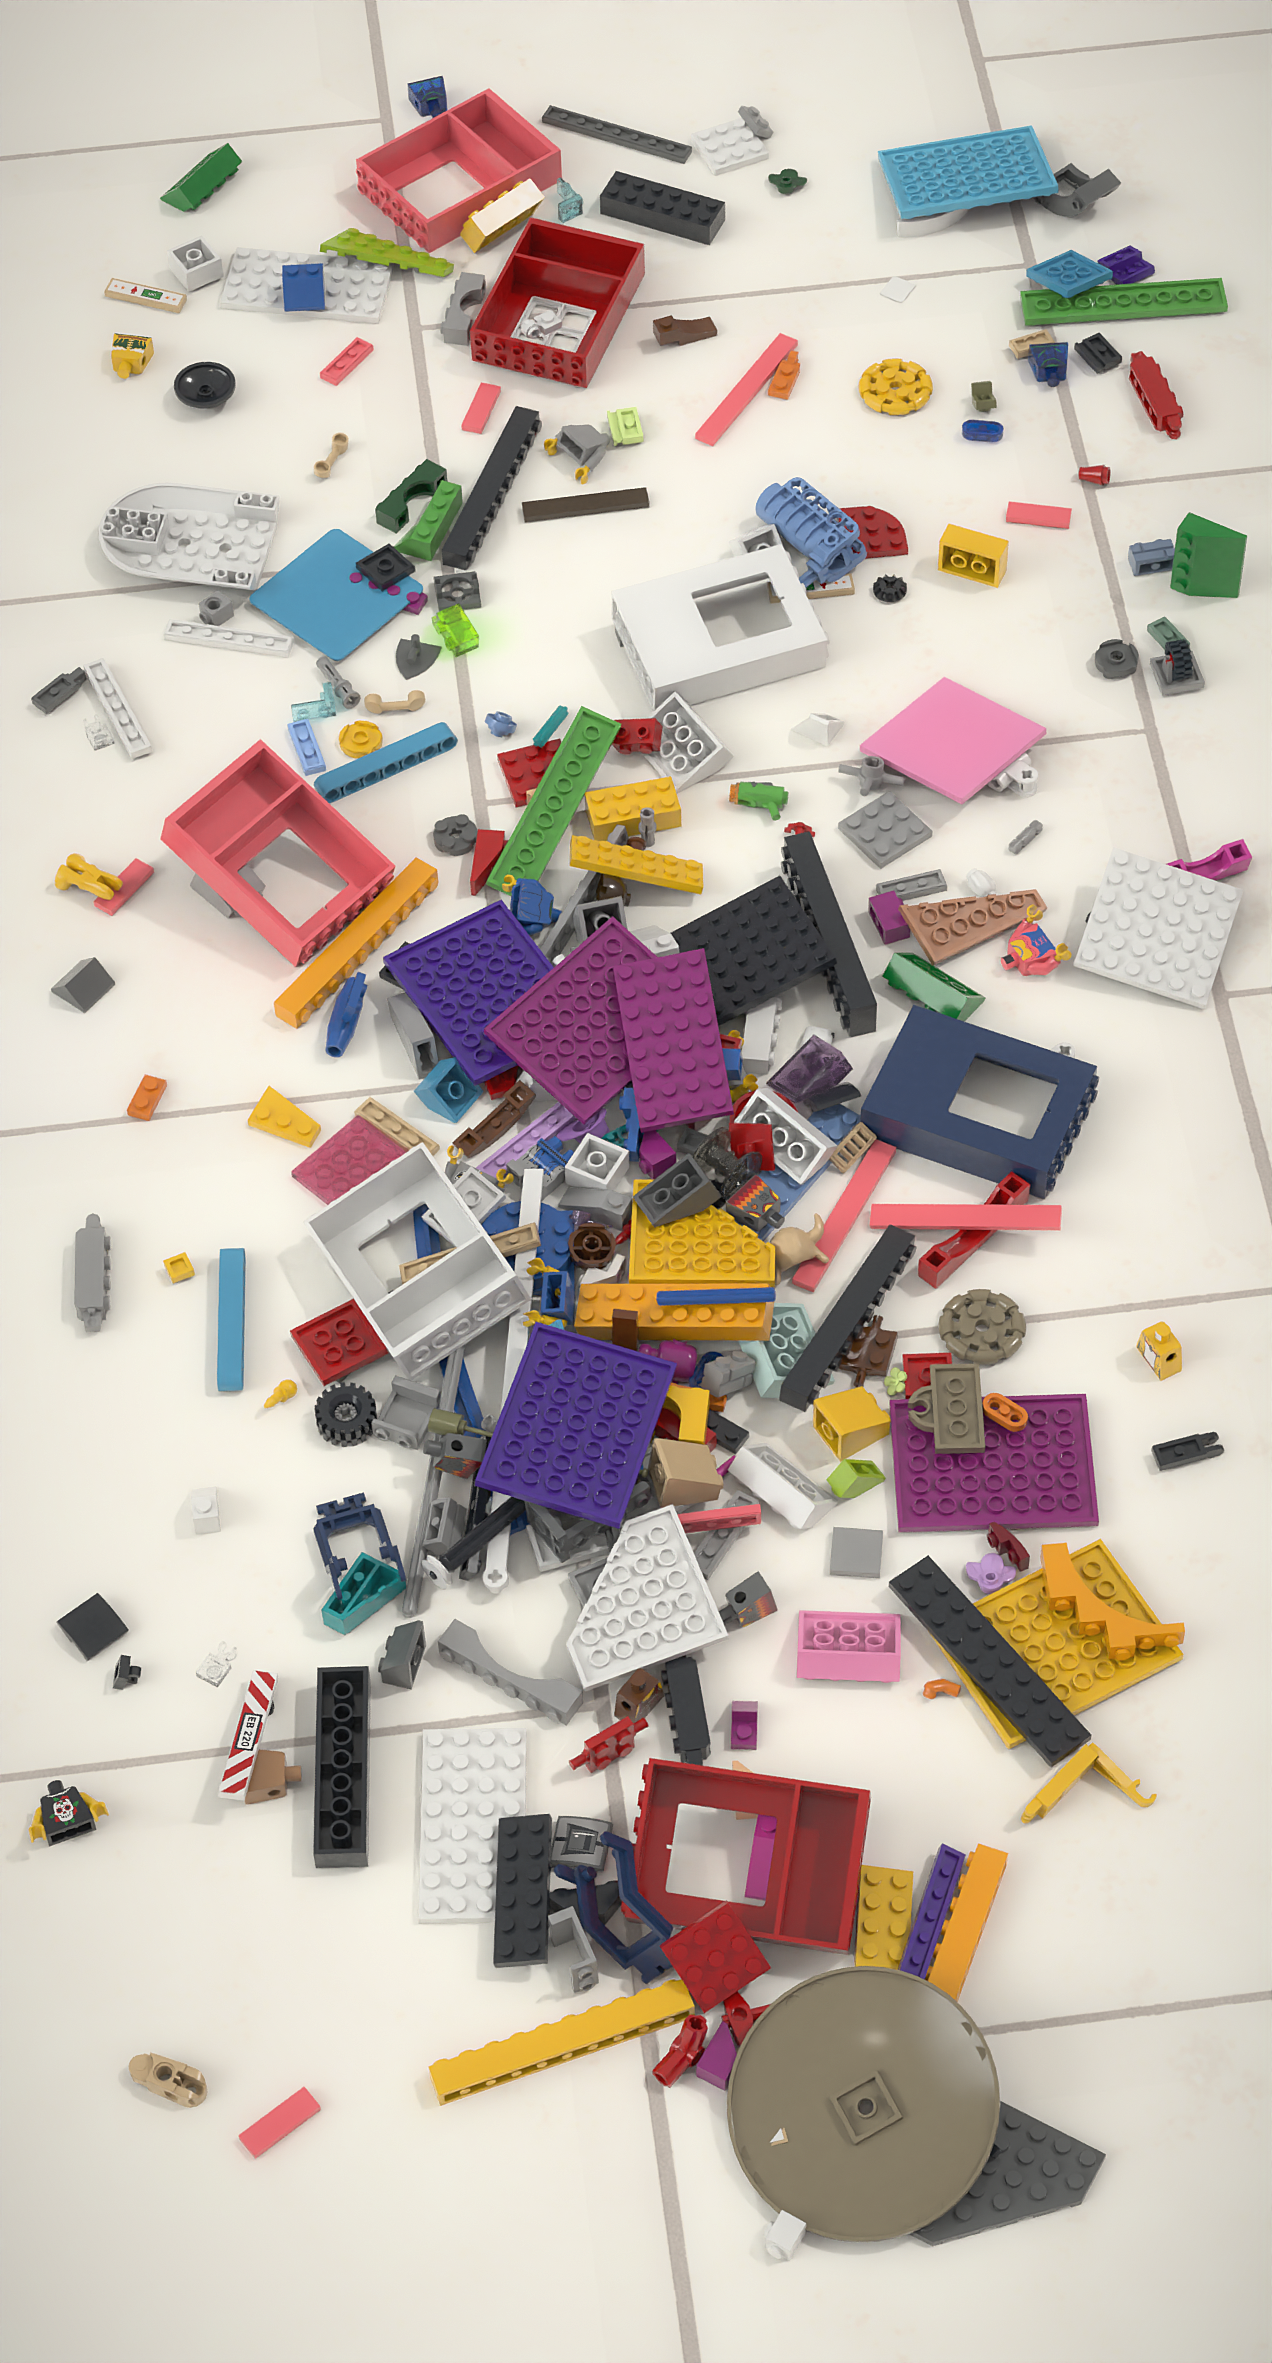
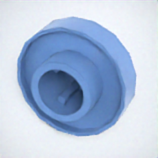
M496 711L495 714L488 713L484 721L488 724V728L491 730L490 733L501 738L503 735L514 733L517 724L512 721L510 715L500 711Z

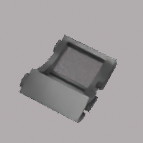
M1070 163L1053 174L1058 184L1059 193L1033 198L1037 204L1042 205L1052 213L1064 217H1072L1083 212L1099 198L1106 197L1114 192L1121 182L1109 168L1098 176L1089 178V175L1083 173Z

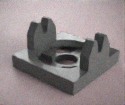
M472 571L433 577L439 613L481 607L477 572ZM459 582H467L472 588L464 589L459 586ZM452 583L453 587L449 591L442 592L444 585ZM454 591H462L463 595L454 597L452 593ZM471 595V597L462 601L466 596Z

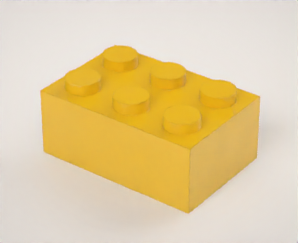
M948 523L939 541L938 571L998 588L1007 571L1009 541Z

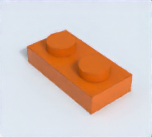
M145 1074L127 1108L128 1116L150 1121L167 1087L166 1080Z

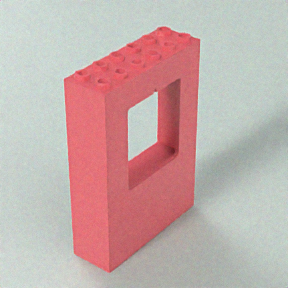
M490 88L356 159L357 187L359 192L370 199L373 205L380 208L385 216L390 217L396 226H400L409 237H412L428 253L460 237V233L464 229L463 224L469 220L468 216L475 210L480 212L484 209L483 206L491 200L495 202L498 200L499 195L506 190L508 192L512 191L518 182H525L531 179L539 191L542 192L562 181L561 150ZM452 161L484 187V189L429 219L397 192Z
M261 739L166 817L160 838L295 967L301 962L305 964L313 956V952L317 948L321 950L328 943V939L332 935L337 936L344 929V925L348 921L352 923L359 916V912L363 908L366 909L374 898L390 884L394 878L393 873L396 867ZM287 829L299 837L348 884L347 887L325 905L327 910L322 907L299 928H295L238 874L242 867Z

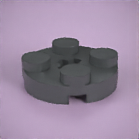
M1111 639L1103 642L1099 649L1096 650L1095 665L1105 678L1124 677L1136 672L1139 654L1131 643L1127 645L1123 643V640ZM1116 656L1120 660H1114L1113 657Z
M459 814L458 816L447 817L435 823L433 832L434 844L442 853L444 850L449 852L451 856H461L469 853L474 848L473 845L476 843L478 830L467 815ZM453 834H459V837H458V838H455L454 836H451V835H453Z

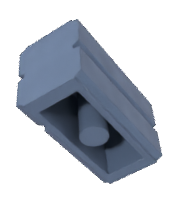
M1157 539L1153 542H1138L1130 545L1128 561L1133 575L1139 576L1172 570L1175 551L1172 540Z

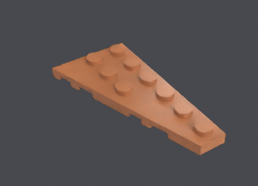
M1033 889L1010 892L1005 895L991 894L987 895V897L979 898L974 896L942 900V902L929 904L924 902L908 906V904L900 905L898 910L933 966L1020 924L1024 918L1029 917L1027 915V908L1030 905L1034 904L1037 906L1033 915L1038 910L1045 912L1047 906L1038 891Z

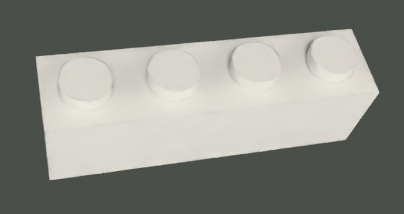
M778 995L747 1011L743 1037L744 1044L741 1051L743 1068L746 1073L768 1074L769 1065L774 1066L775 1052H771L772 1047L777 1046V1033H774V1029H779L780 1015L776 1014L777 1010L781 1011L782 997Z

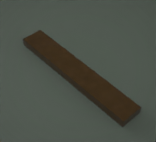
M646 487L522 502L525 522L649 507Z

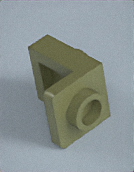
M991 381L971 383L972 404L976 410L988 412L991 408H997L996 398L992 394Z

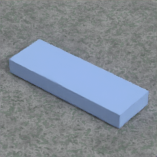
M309 719L287 724L305 776L326 771V765Z

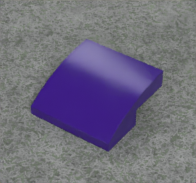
M1131 245L1097 260L1098 264L1113 271L1111 280L1116 285L1133 284L1155 273L1154 265L1143 260L1142 252Z

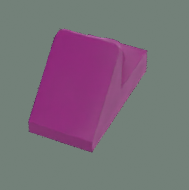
M732 1701L731 1749L757 1750L758 1701Z

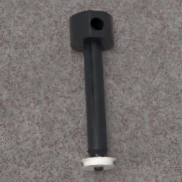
M510 1497L444 1554L439 1555L438 1560L431 1555H427V1561L422 1560L421 1565L429 1579L443 1590L447 1588L446 1584L452 1585V1578L449 1573H454L460 1565L525 1512L524 1500Z

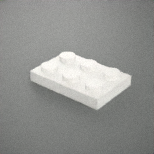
M470 1167L453 1184L480 1224L506 1199L502 1191L473 1167ZM429 1209L422 1216L423 1220L455 1246Z

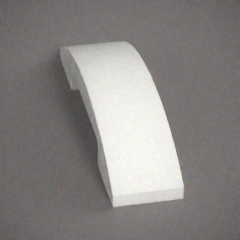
M959 209L949 213H935L931 216L925 215L912 219L899 218L897 219V236L918 237L939 232L961 220L969 209Z

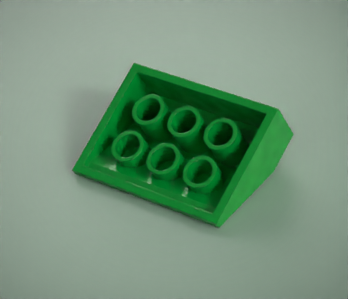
M1189 512L1177 528L1170 588L1188 596L1238 598L1247 535Z

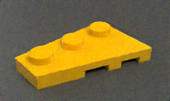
M271 1086L267 1087L248 1118L249 1126L309 1148L312 1147L321 1132L320 1124Z

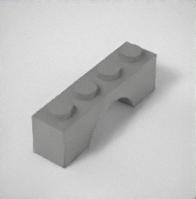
M461 272L459 280L455 281V293L450 296V308H446L445 322L442 321L440 332L444 336V343L468 346L472 319L464 311L470 306L482 304L486 292L485 275Z

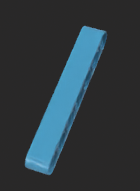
M440 722L320 775L314 781V787L328 803H333L453 749L458 739L445 722Z
M245 1248L220 1249L217 1353L218 1391L243 1390Z

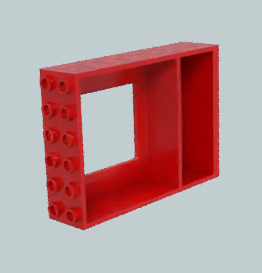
M649 1758L648 1764H644L642 1770V1780H644L645 1788L644 1791L640 1790L637 1806H640L641 1814L640 1817H635L633 1829L637 1836L636 1843H632L638 1892L674 1929L683 1930L725 1902L723 1900L666 1891L672 1849H668L667 1845H673L678 1806L680 1804L770 1816L777 1819L765 1904L763 1906L729 1901L728 1903L753 1941L849 1955L871 1804L870 1790ZM622 1901L621 1912H623L628 1922L645 1924Z

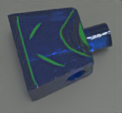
M443 75L407 83L408 99L420 116L431 115L434 118L447 111V97Z
M1068 342L1029 344L1028 362L1036 381L1047 382L1050 387L1058 386L1060 381L1066 379Z

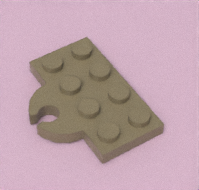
M979 1363L930 1365L931 1386L921 1387L915 1391L908 1402V1408L913 1409L916 1406H924L927 1410L921 1413L914 1410L909 1411L908 1417L917 1428L934 1433L935 1454L985 1453Z

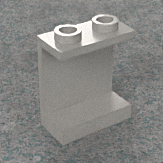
M573 1906L548 1915L550 1939L553 1946L557 1947L574 1940L583 1961L570 1966L573 1992L592 1989L595 1984L599 1983L597 1960Z

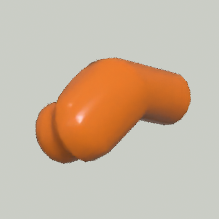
M945 1679L928 1681L923 1686L925 1687L923 1696L934 1699L937 1692H943L958 1697L961 1685Z

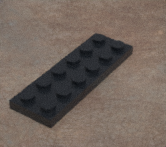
M550 1813L499 1818L493 1953L495 1968L548 1964V1915L552 1817Z

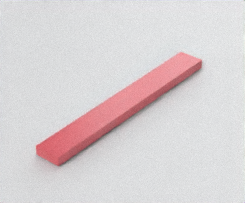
M780 333L695 433V439L714 446L777 371L780 362L783 359L786 360L790 351H793L798 346V340Z
M877 1139L872 1143L824 1224V1233L821 1239L815 1244L829 1258V1262L823 1263L816 1257L803 1261L792 1278V1284L814 1293L894 1157L896 1147Z
M872 1204L870 1228L887 1229L891 1224L900 1229L1061 1230L1062 1206Z

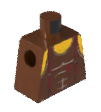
M638 1668L619 1689L616 1696L614 1716L619 1720L628 1716L633 1723L643 1717L645 1718L664 1697L660 1681L642 1668Z

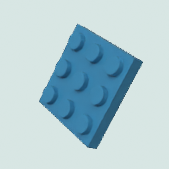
M1073 250L1026 269V277L1034 280L1036 283H1040L1049 290L1059 293L1065 298H1071L1082 291H1087L1091 287L1103 284L1105 281L1112 279L1113 276L1112 270Z

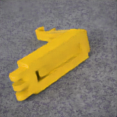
M1092 1742L1089 1746L1085 1744L1026 1806L1021 1816V1821L1028 1824L1037 1814L1043 1819L1092 1767L1141 1807L1151 1806L1157 1794H1152L1149 1799L1143 1798L1135 1789L1139 1787L1140 1779L1132 1781Z

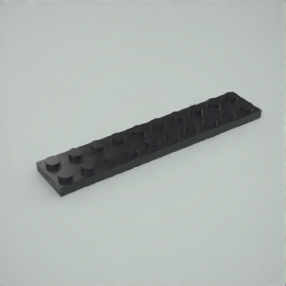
M929 1555L889 1581L888 1587L1051 1768L1091 1740L1092 1735Z

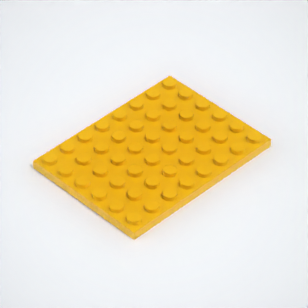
M1101 1539L1069 1554L1080 1579L1107 1606L1136 1620L1157 1625L1162 1624ZM1042 1568L972 1603L1074 1716L1183 1659L1184 1654L1178 1646H1153L1150 1649L1135 1648V1654L1132 1658L1122 1661L1108 1659L1104 1633L1094 1636L1079 1635L1074 1608L1066 1611L1049 1610ZM932 1636L1008 1750L1026 1741Z

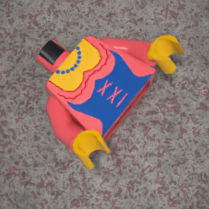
M1034 904L1027 908V915L1029 917L1023 919L1010 937L1007 950L1008 955L1001 958V964L1005 970L1016 966L1023 976L1048 975L1053 969L1058 967L1061 959L1067 961L1072 956L1071 952L1067 950L1068 946L1065 943H1061L1055 948L1037 923L1033 924V921H1039L1043 917L1041 910H1038L1033 915L1037 909V906Z

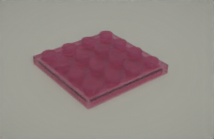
M357 1115L291 1171V1175L310 1192L329 1205L332 1201L347 1193L351 1188L359 1185L372 1174L377 1173L389 1165L390 1162L407 1152Z

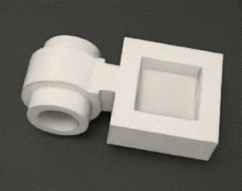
M552 310L534 317L533 320L526 319L521 324L522 333L531 339L537 338L540 332L547 335L562 328V321Z

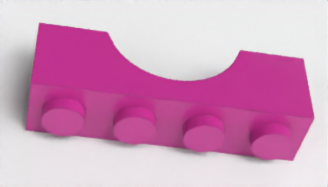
M1244 839L1222 845L1219 850L1202 860L1184 862L1182 859L1166 865L1216 881L1248 870L1252 856Z

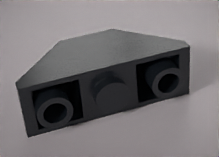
M617 1880L595 1886L599 1920L604 1925L607 1924L622 1905ZM558 1888L550 1892V1910L556 1913L573 1906L580 1921L577 1888Z

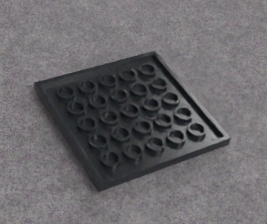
M780 875L671 932L679 946V953L704 948L718 1026L838 964L835 956Z

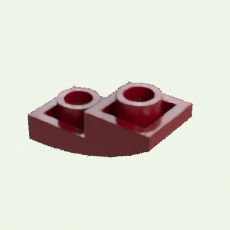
M989 1523L987 1540L990 1547L995 1548L999 1555L1007 1553L1009 1561L1012 1565L1015 1564L1019 1572L1029 1569L1030 1555L1021 1542L998 1523Z

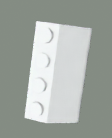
M769 1088L757 1089L734 1121L737 1123L772 1124L774 1163L800 1185H803L822 1168L838 1147Z
M767 1443L742 1446L728 1469L738 1483L748 1486L755 1497L771 1505L770 1508L774 1512L785 1516L789 1520V1524L796 1529L813 1527L838 1503L837 1499Z

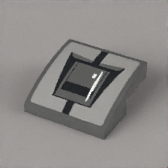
M558 1816L551 1846V1867L554 1868L558 1864L567 1867L584 1865L593 1867L596 1872H604L609 1847L601 1842L600 1834L604 1831L612 1833V1822L588 1817Z

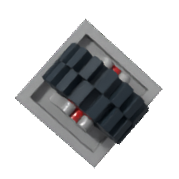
M1186 639L1166 642L1165 656L1150 658V666L1162 696L1204 688L1205 681Z

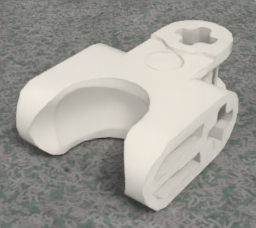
M1024 752L986 785L998 792L1008 787L1019 796L1032 797L1037 792L1036 781L1038 780V772L1030 766L1031 760Z

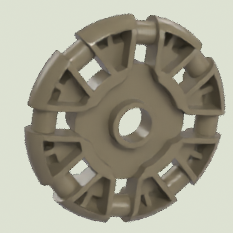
M973 1289L967 1291L965 1295H956L945 1305L942 1310L944 1314L939 1318L938 1329L941 1340L946 1342V1348L954 1356L963 1361L965 1359L973 1361V1364L988 1365L998 1363V1360L1002 1358L1008 1359L1017 1352L1022 1345L1021 1339L1026 1335V1321L1024 1314L1018 1311L1019 1306L1008 1296L999 1293V1295L991 1293L989 1289ZM988 1302L996 1304L995 1308L987 1306ZM971 1303V1305L967 1309L965 1305ZM1006 1316H1011V1319L1005 1320ZM952 1318L959 1319V1321L955 1322ZM978 1325H985L989 1329L982 1332L978 1331L976 1327ZM997 1345L999 1350L994 1351L990 1347Z

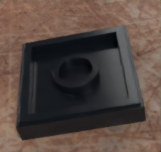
M390 543L356 562V569L381 591L416 572L415 566Z

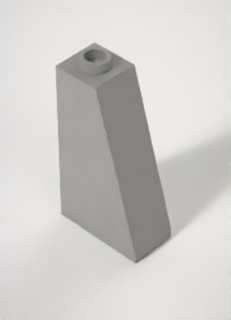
M405 992L389 997L387 1001L392 1021L418 1079L425 1078L439 1063L434 1036L421 1012Z

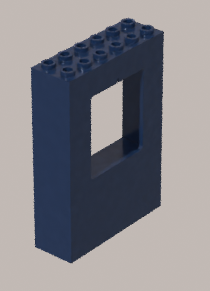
M913 1004L861 1107L860 1122L876 1135L877 1140L892 1145L896 1149L998 1184L1012 1171L1030 1184V1195L1045 1200L1048 1191L1052 1192L1054 1190L1057 1180L1055 1178L1056 1174H1061L1064 1168L1065 1161L1063 1159L1065 1155L1069 1156L1072 1151L1073 1143L1071 1142L1073 1138L1077 1139L1080 1134L1081 1121H1086L1088 1117L1089 1104L1094 1103L1098 1090L1095 1089L1099 1082V1076H1096L1097 1066ZM974 1058L1057 1085L1032 1139H1027L949 1112Z

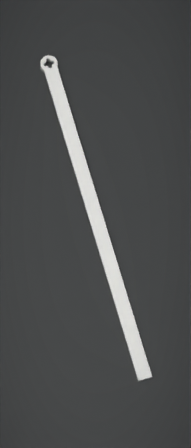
M524 1169L519 1227L535 1222L539 1230L544 1177L543 1169ZM537 1247L516 1254L514 1272L531 1300L510 1314L501 1411L528 1343L529 1327H525L523 1322L528 1321L529 1318L523 1315V1313L531 1311L534 1275H529L526 1269L531 1267L527 1262L536 1258ZM493 1491L491 1513L511 1496ZM511 1523L488 1542L483 1582L491 1593H501L509 1585L507 1562ZM498 1575L502 1577V1579L497 1580V1583L492 1582L491 1578Z

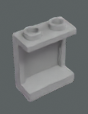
M395 1375L391 1382L392 1392L378 1420L373 1419L371 1423L373 1435L380 1440H390L404 1448L418 1450L428 1431L432 1410L434 1408L439 1409L440 1390Z

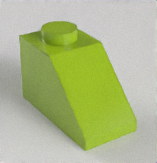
M843 1459L826 1480L831 1485V1490L836 1496L840 1498H856L884 1482L886 1477L871 1460Z

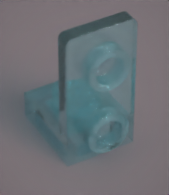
M561 177L558 178L557 192L564 199L563 202L558 203V219L565 223L583 214L582 205L584 202L581 195L577 194L568 182L566 183Z
M331 682L322 683L323 692L319 693L320 700L291 705L293 722L336 716Z

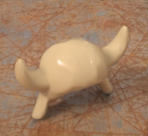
M817 1213L814 1214L815 1224L811 1231L805 1232L797 1227H786L779 1230L771 1238L770 1243L775 1246V1285L780 1284L783 1271L798 1263L815 1257L823 1263L829 1262V1258L815 1246L824 1233L823 1221Z

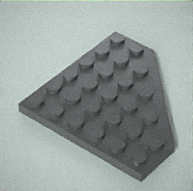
M1000 2101L999 2124L994 2143L1002 2152L996 2159L991 2155L989 2156L978 2179L953 2208L931 2224L909 2235L930 2246L943 2244V2241L957 2237L961 2239L978 2234L985 2229L1000 2228L1017 2223L1018 2220L1032 2216L1035 2218L1053 2213L1056 2209L1081 2205L1105 2160L1106 2154Z

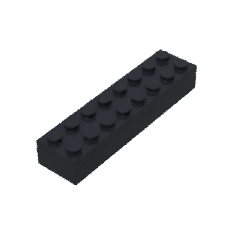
M369 1666L317 1667L313 1844L316 1868L368 1867L371 1701Z

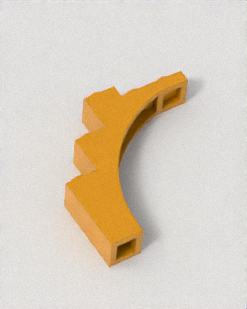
M1067 1543L1044 1544L1041 1546L1040 1559L1049 1610L1066 1611L1074 1608L1078 1634L1094 1636L1104 1633L1108 1659L1122 1661L1132 1658L1135 1654V1648L1150 1649L1153 1646L1175 1647L1183 1644L1185 1636L1184 1622L1157 1625L1136 1620L1119 1613L1098 1599L1080 1579L1070 1559Z

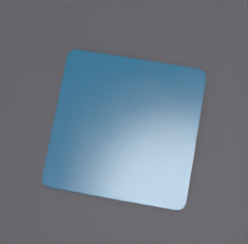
M331 529L251 594L249 600L256 608L330 659L340 661L410 604L406 597L409 592H417L420 595L423 592V586L412 577L407 576L394 584L400 587L398 595H389L387 589L383 591L379 588L371 589L368 585L370 580L356 569V562L370 555L373 551L342 530ZM352 573H360L362 580L358 583L351 582L349 577Z

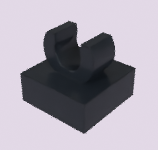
M121 1655L114 1671V1689L123 1690L126 1682L137 1684L138 1678L141 1676V1667L130 1666L131 1656Z

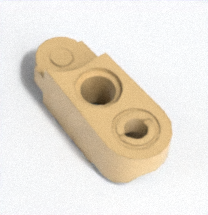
M151 2052L150 2055L145 2053L143 2055H136L129 2062V2072L133 2081L148 2087L150 2092L190 2108L200 2105L206 2099L208 2091L205 2078L196 2068ZM165 2074L172 2075L168 2080H160L161 2076ZM194 2087L196 2089V2093L188 2090V2088Z

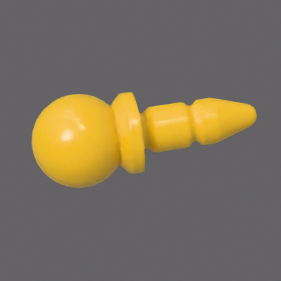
M289 1379L281 1381L274 1389V1394L266 1400L264 1408L273 1407L278 1402H286L289 1398L294 1397L297 1393L296 1383Z

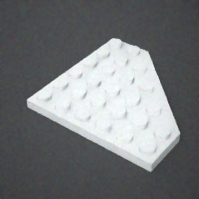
M673 1504L625 1521L621 1534L607 1558V1563L592 1589V1594L577 1620V1625L572 1635H570L566 1643L585 1692L632 1675L638 1668L646 1670L728 1640L726 1628Z

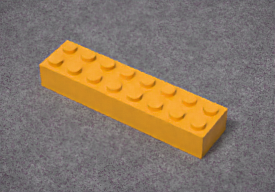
M769 1283L581 1284L574 1327L579 1335L596 1340H612L613 1309L638 1311V1340H673L674 1338L676 1340L769 1341L774 1302L660 1306L656 1300L657 1292L765 1288L770 1287Z

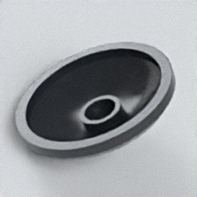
M216 362L191 364L182 369L174 380V391L177 398L185 405L199 409H208L221 405L233 395L236 388L235 377L232 371Z

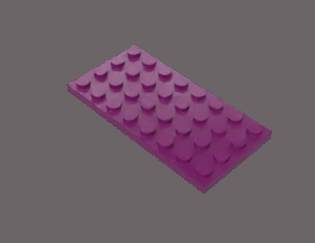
M704 948L613 966L641 1133L734 1115Z

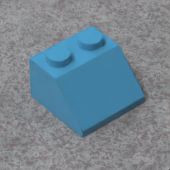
M456 1057L440 1060L414 1090V1093L428 1109L453 1123H457L484 1092L479 1085H473L459 1066Z

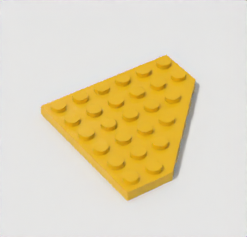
M634 1179L633 1196L653 1180ZM633 1198L629 1284L769 1283L770 1287H775V1246L760 1240L758 1234L747 1226H741L736 1223L734 1217L720 1208L718 1210L710 1205L704 1211L654 1227Z

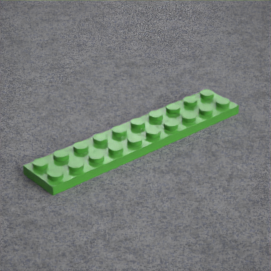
M1222 278L1094 286L1071 298H1065L1049 289L1020 291L1025 326L1227 312L1228 310Z
M581 706L493 868L486 885L511 896L512 891L505 892L502 889V884H510L509 882H504L506 875H512L515 880L523 878L535 879L539 882L585 796V792H587L621 728L620 723Z

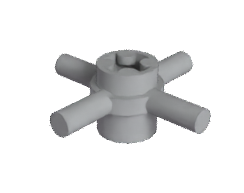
M876 756L865 757L862 760L861 768L840 764L838 773L858 777L861 786L860 794L862 796H867L870 790L879 789L882 782L903 786L905 777L886 774L883 770L884 761Z

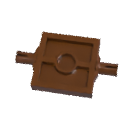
M877 1315L873 1316L871 1326L863 1328L859 1339L853 1340L849 1354L847 1356L843 1355L841 1358L842 1362L839 1369L852 1371L857 1374L853 1383L855 1387H864L866 1376L877 1375L886 1377L888 1374L898 1333L881 1329L883 1317L880 1315L878 1317Z

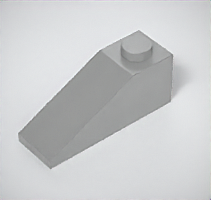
M568 1187L558 1207L566 1211L574 1210V1214L622 1231L623 1226L628 1223L632 1216V1197L610 1189Z

